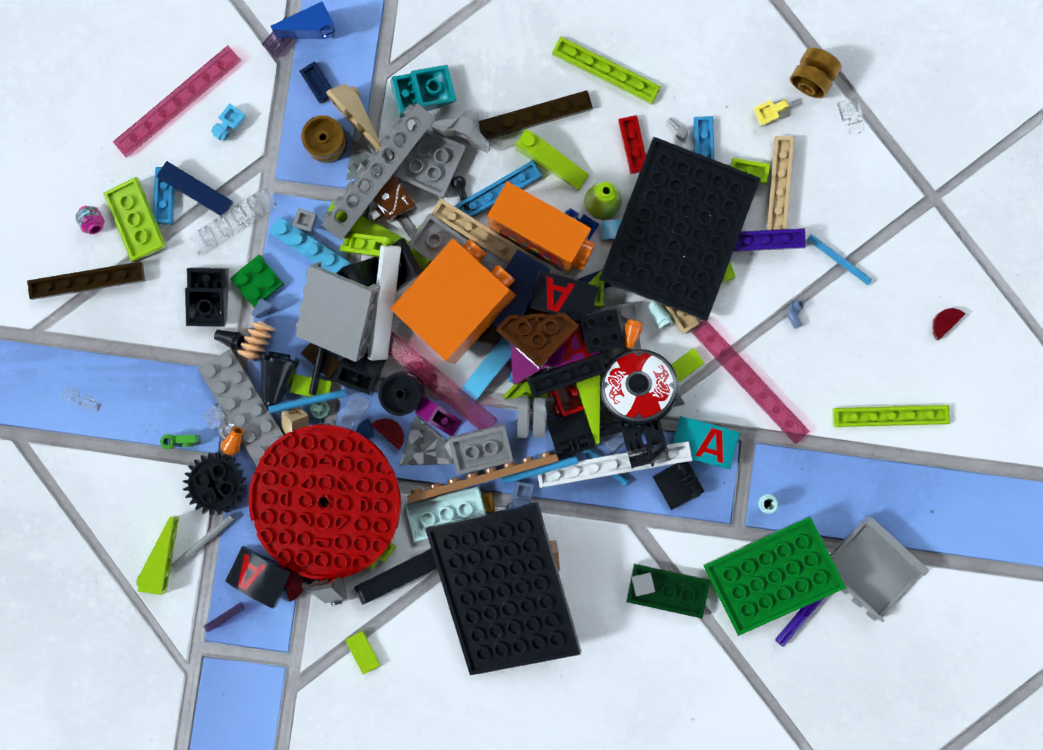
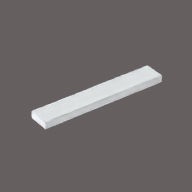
M381 246L376 285L381 286L370 334L368 359L371 361L388 360L393 311L390 308L395 303L401 247Z

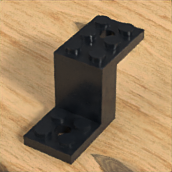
M405 238L398 239L392 245L401 247L396 292L422 273ZM379 257L344 266L336 274L369 287L377 282Z

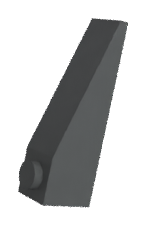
M336 577L333 580L315 579L302 583V588L322 602L331 603V606L342 604V600L347 598L344 578Z

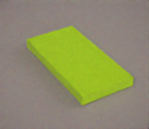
M134 177L103 192L131 262L139 261L167 247L138 177Z

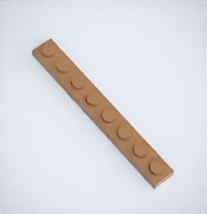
M552 451L540 454L541 458L535 460L533 456L522 459L523 463L515 465V462L503 464V469L497 470L496 467L486 469V473L478 475V472L466 475L467 479L459 480V477L448 480L449 484L441 486V483L429 485V490L422 491V488L411 490V495L407 496L408 502H416L558 462L557 454L552 455Z

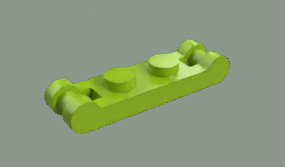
M347 233L339 251L347 254L379 257L381 244L382 246H392L393 240L380 236Z

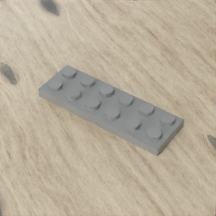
M229 349L198 368L232 426L243 429L242 443L256 466H258L259 460L265 451L280 437L284 436V433L272 413H269L267 405L262 400L261 395L232 349Z

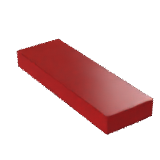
M637 115L620 118L618 123L630 175L640 173L646 157Z

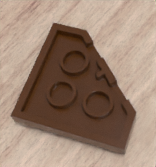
M565 313L553 315L529 314L527 316L509 315L496 328V332L540 369L579 328V325Z

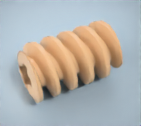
M257 320L258 323H251L255 329H248L251 337H244L248 342L247 344L241 343L244 350L237 351L240 355L257 362L255 359H261V355L258 352L265 351L262 345L269 344L265 338H272L269 331L276 330Z

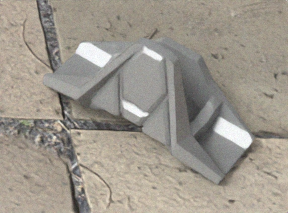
M466 110L462 115L454 119L432 122L434 133L444 137L458 136L468 140L478 150L486 153L490 151V143L480 133L479 117L476 112Z

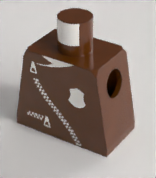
M393 176L373 199L377 207L369 212L375 222L386 216L391 223L415 211L417 206Z

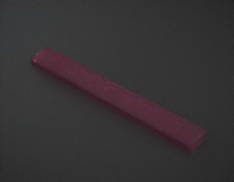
M227 45L113 141L114 145L127 158L240 63L241 59Z
M702 321L691 331L694 337L794 444H797L810 432L708 321Z
M391 331L388 355L406 370L417 375L424 385L477 429L492 427L498 419Z

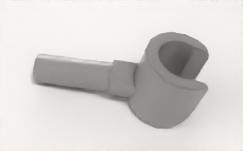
M669 117L667 121L678 131L675 135L676 138L684 142L688 136V130L685 127H680Z

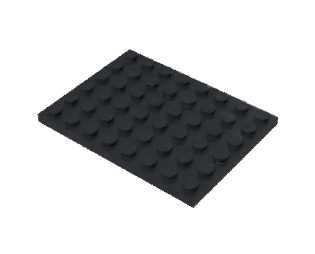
M653 137L599 280L707 321L761 178L660 138Z
M538 502L429 526L425 529L470 676L581 655L582 650Z

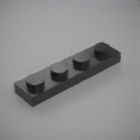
M599 352L527 377L526 379L534 398L607 371L602 355Z

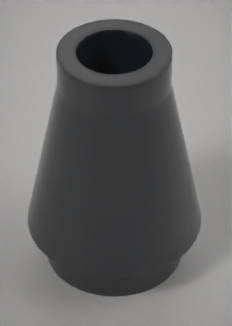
M217 329L214 334V340L221 342L232 350L241 349V343H244L245 340L244 335L236 331Z

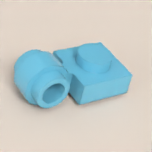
M229 103L218 117L223 123H216L211 130L213 136L219 141H226L231 134L228 128L230 127L235 131L246 118V115Z

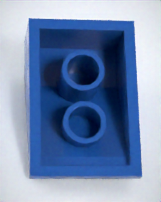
M323 1L270 26L276 38L327 39L333 36V32H335L333 21Z

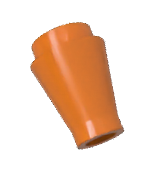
M628 319V322L625 323L624 345L626 347H635L644 329L642 328V322Z
M233 427L232 431L222 441V451L225 454L235 455L240 451L242 435L244 433L242 428Z

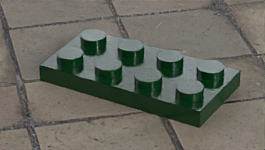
M633 564L631 576L650 572L655 592L636 596L631 578L626 598L627 603L703 619L710 585L709 579Z

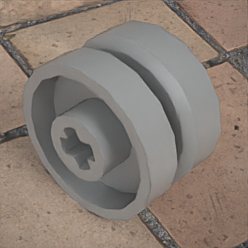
M518 396L517 438H527L529 436V426H533L534 438H545V426H547L545 396L534 397L533 408H530L528 396Z

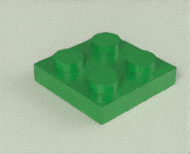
M257 255L230 278L254 308L260 299L266 300L284 285L261 255Z

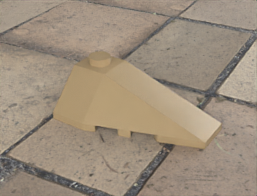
M346 83L328 90L326 94L331 103L370 145L378 151L381 144L359 98L360 93L354 86L350 88Z

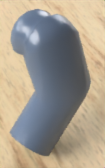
M801 300L790 303L787 311V317L794 329L803 325L798 316L804 307V303Z

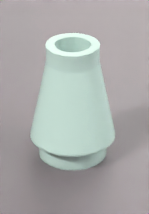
M652 302L648 305L655 327H658L659 330L665 329L673 323L671 320L672 316L661 304Z
M766 494L758 500V505L762 512L771 514L777 510L778 501L775 496ZM767 500V506L764 507V501Z

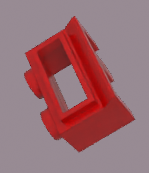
M573 384L564 387L572 409L567 411L563 410L557 391L548 392V395L550 397L553 396L555 404H553L556 415L560 414L561 418L584 409V406L580 405L577 397L579 394Z

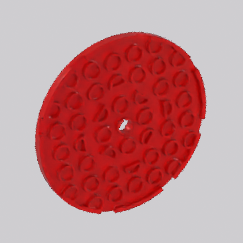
M309 425L280 437L260 458L256 471L252 475L249 488L250 518L254 522L257 531L256 535L263 547L283 567H288L297 572L298 575L311 579L333 580L336 577L341 579L366 569L388 548L399 524L401 513L400 488L390 462L383 452L368 438L354 430L338 425ZM321 497L328 499V502H330L328 507H323L320 504Z

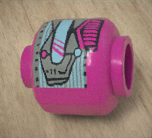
M82 206L75 215V220L82 232L92 235L99 233L103 229L105 220L97 207Z

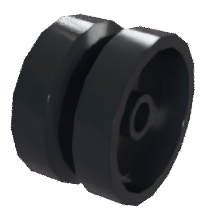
M400 371L382 381L379 387L378 398L386 412L396 416H404L420 406L424 399L425 388L417 375L408 371Z

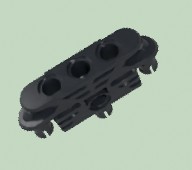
M620 420L600 425L603 437L622 432L628 456L633 451L635 454L638 453V450H641V452L647 451V453L629 456L632 469L651 464V467H653L654 462L663 453L668 454L660 420L639 427L638 425H633L629 428L625 427V423ZM642 434L645 435L647 444L643 443ZM660 445L661 448L653 453L652 447Z

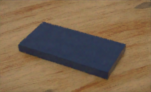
M517 249L505 269L515 279L508 288L517 296L494 320L492 325L498 327L509 315L523 316L532 299L538 271L550 272L551 269Z

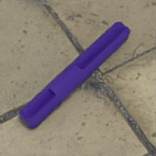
M825 598L801 608L775 638V641L780 646L785 647Z

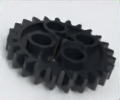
M208 453V459L205 455H201V461L198 459L194 460L196 466H188L191 472H186L185 475L189 479L183 480L184 483L188 484V487L183 488V490L189 491V494L185 496V498H192L189 504H197L195 510L203 508L202 514H206L209 510L211 516L215 514V511L218 515H222L223 510L226 513L230 512L229 506L233 509L236 508L235 502H242L239 495L243 496L246 494L241 490L247 487V485L242 484V481L247 480V477H241L245 470H238L241 464L237 463L234 465L235 458L228 460L227 454H224L221 458V453H216L214 458L213 453ZM219 466L224 469L222 476H219L216 472ZM201 474L205 475L206 482L204 484H201L199 482V477ZM214 481H218L216 487L212 486ZM227 483L232 487V491L229 494L224 490V486ZM208 492L214 494L212 502L207 499Z

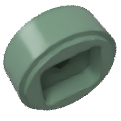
M327 401L311 404L310 407L311 414L319 419L326 418L331 410Z

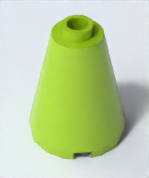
M610 182L596 183L585 194V209L595 219H610L621 208V193Z

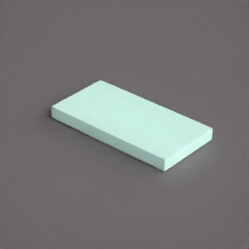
M479 486L404 505L413 542L428 539L425 529L429 526L486 514Z

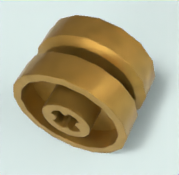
M319 115L312 117L305 123L302 129L301 140L303 146L313 159L321 163H331L343 156L347 148V138L341 125L330 116Z

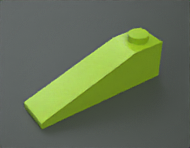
M528 129L524 131L516 143V151L530 160H534L536 164L578 191L589 176L587 172Z
M600 374L576 382V388L582 406H584L583 410L594 444H599Z
M170 516L141 574L137 577L136 585L138 586V592L157 595L167 593L179 516Z

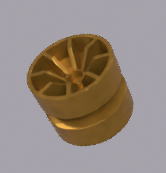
M811 47L806 49L800 59V65L796 66L790 76V82L796 89L810 97L824 98L832 86V81L836 79L842 69V65L829 52Z

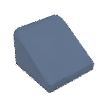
M260 299L251 314L256 318H260L277 307Z

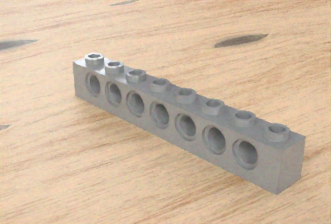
M418 103L413 104V106L410 104L405 109L403 119L401 121L398 119L392 126L393 132L381 140L380 144L382 146L378 151L374 150L368 158L370 161L366 167L363 165L358 170L356 180L354 182L351 180L345 187L346 193L342 197L339 196L333 203L335 207L332 211H327L321 220L323 222L321 225L340 240L345 237L435 120ZM411 119L416 123V127L412 131L407 127V123ZM398 135L404 137V143L401 146L397 145L395 141ZM386 150H390L393 154L392 159L389 161L384 159V152ZM375 165L381 168V173L378 176L372 174V168ZM364 180H367L369 183V188L366 191L360 189V184ZM351 196H356L358 199L355 206H350L348 203V199ZM340 211L346 213V218L343 221H338L336 218L337 213Z

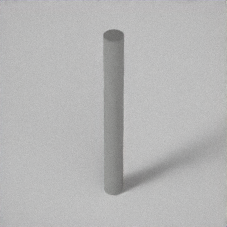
M229 514L173 562L171 567L174 570L181 567L235 520L234 516Z

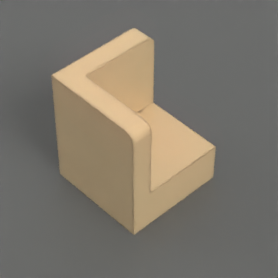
M298 407L282 411V431L285 434L309 426V415L302 408Z

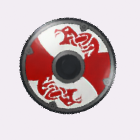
M645 349L629 350L614 357L605 367L607 372L602 373L600 380L601 398L606 409L616 419L630 425H648L662 419L673 408L678 395V379L672 365L660 354Z

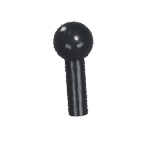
M455 176L452 179L451 185L453 189L458 191L462 202L467 199L465 191L466 180L462 176ZM468 203L463 205L465 210L470 209Z

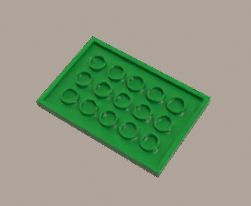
M810 516L703 564L738 636L846 588Z

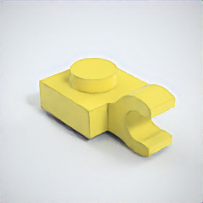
M786 99L776 104H773L772 100L754 107L753 111L760 126H763L778 119V113L786 110L789 104Z

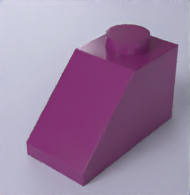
M426 397L415 412L422 419L449 436H453L462 420Z

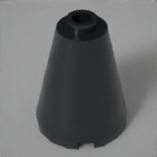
M265 351L261 353L262 400L265 401V404L272 406L282 402L299 366L300 360L295 357L294 361L290 359L291 355L269 351L268 355H265Z

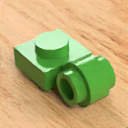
M165 434L161 437L160 444L164 449H174L177 443H182V447H194V443H201L200 435L174 436L173 434Z

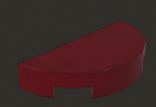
M955 308L944 309L937 313L932 320V334L935 339L940 340L966 313Z
M383 418L371 424L398 450L401 449L405 436L399 423L392 419Z
M293 571L286 585L289 602L297 599L304 590L302 583L305 582V577L298 575L295 571Z

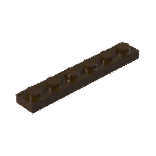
M588 90L484 119L479 121L482 135L486 140L587 112L592 110L593 107Z
M134 262L27 280L29 299L36 300L144 282L145 275L143 263Z

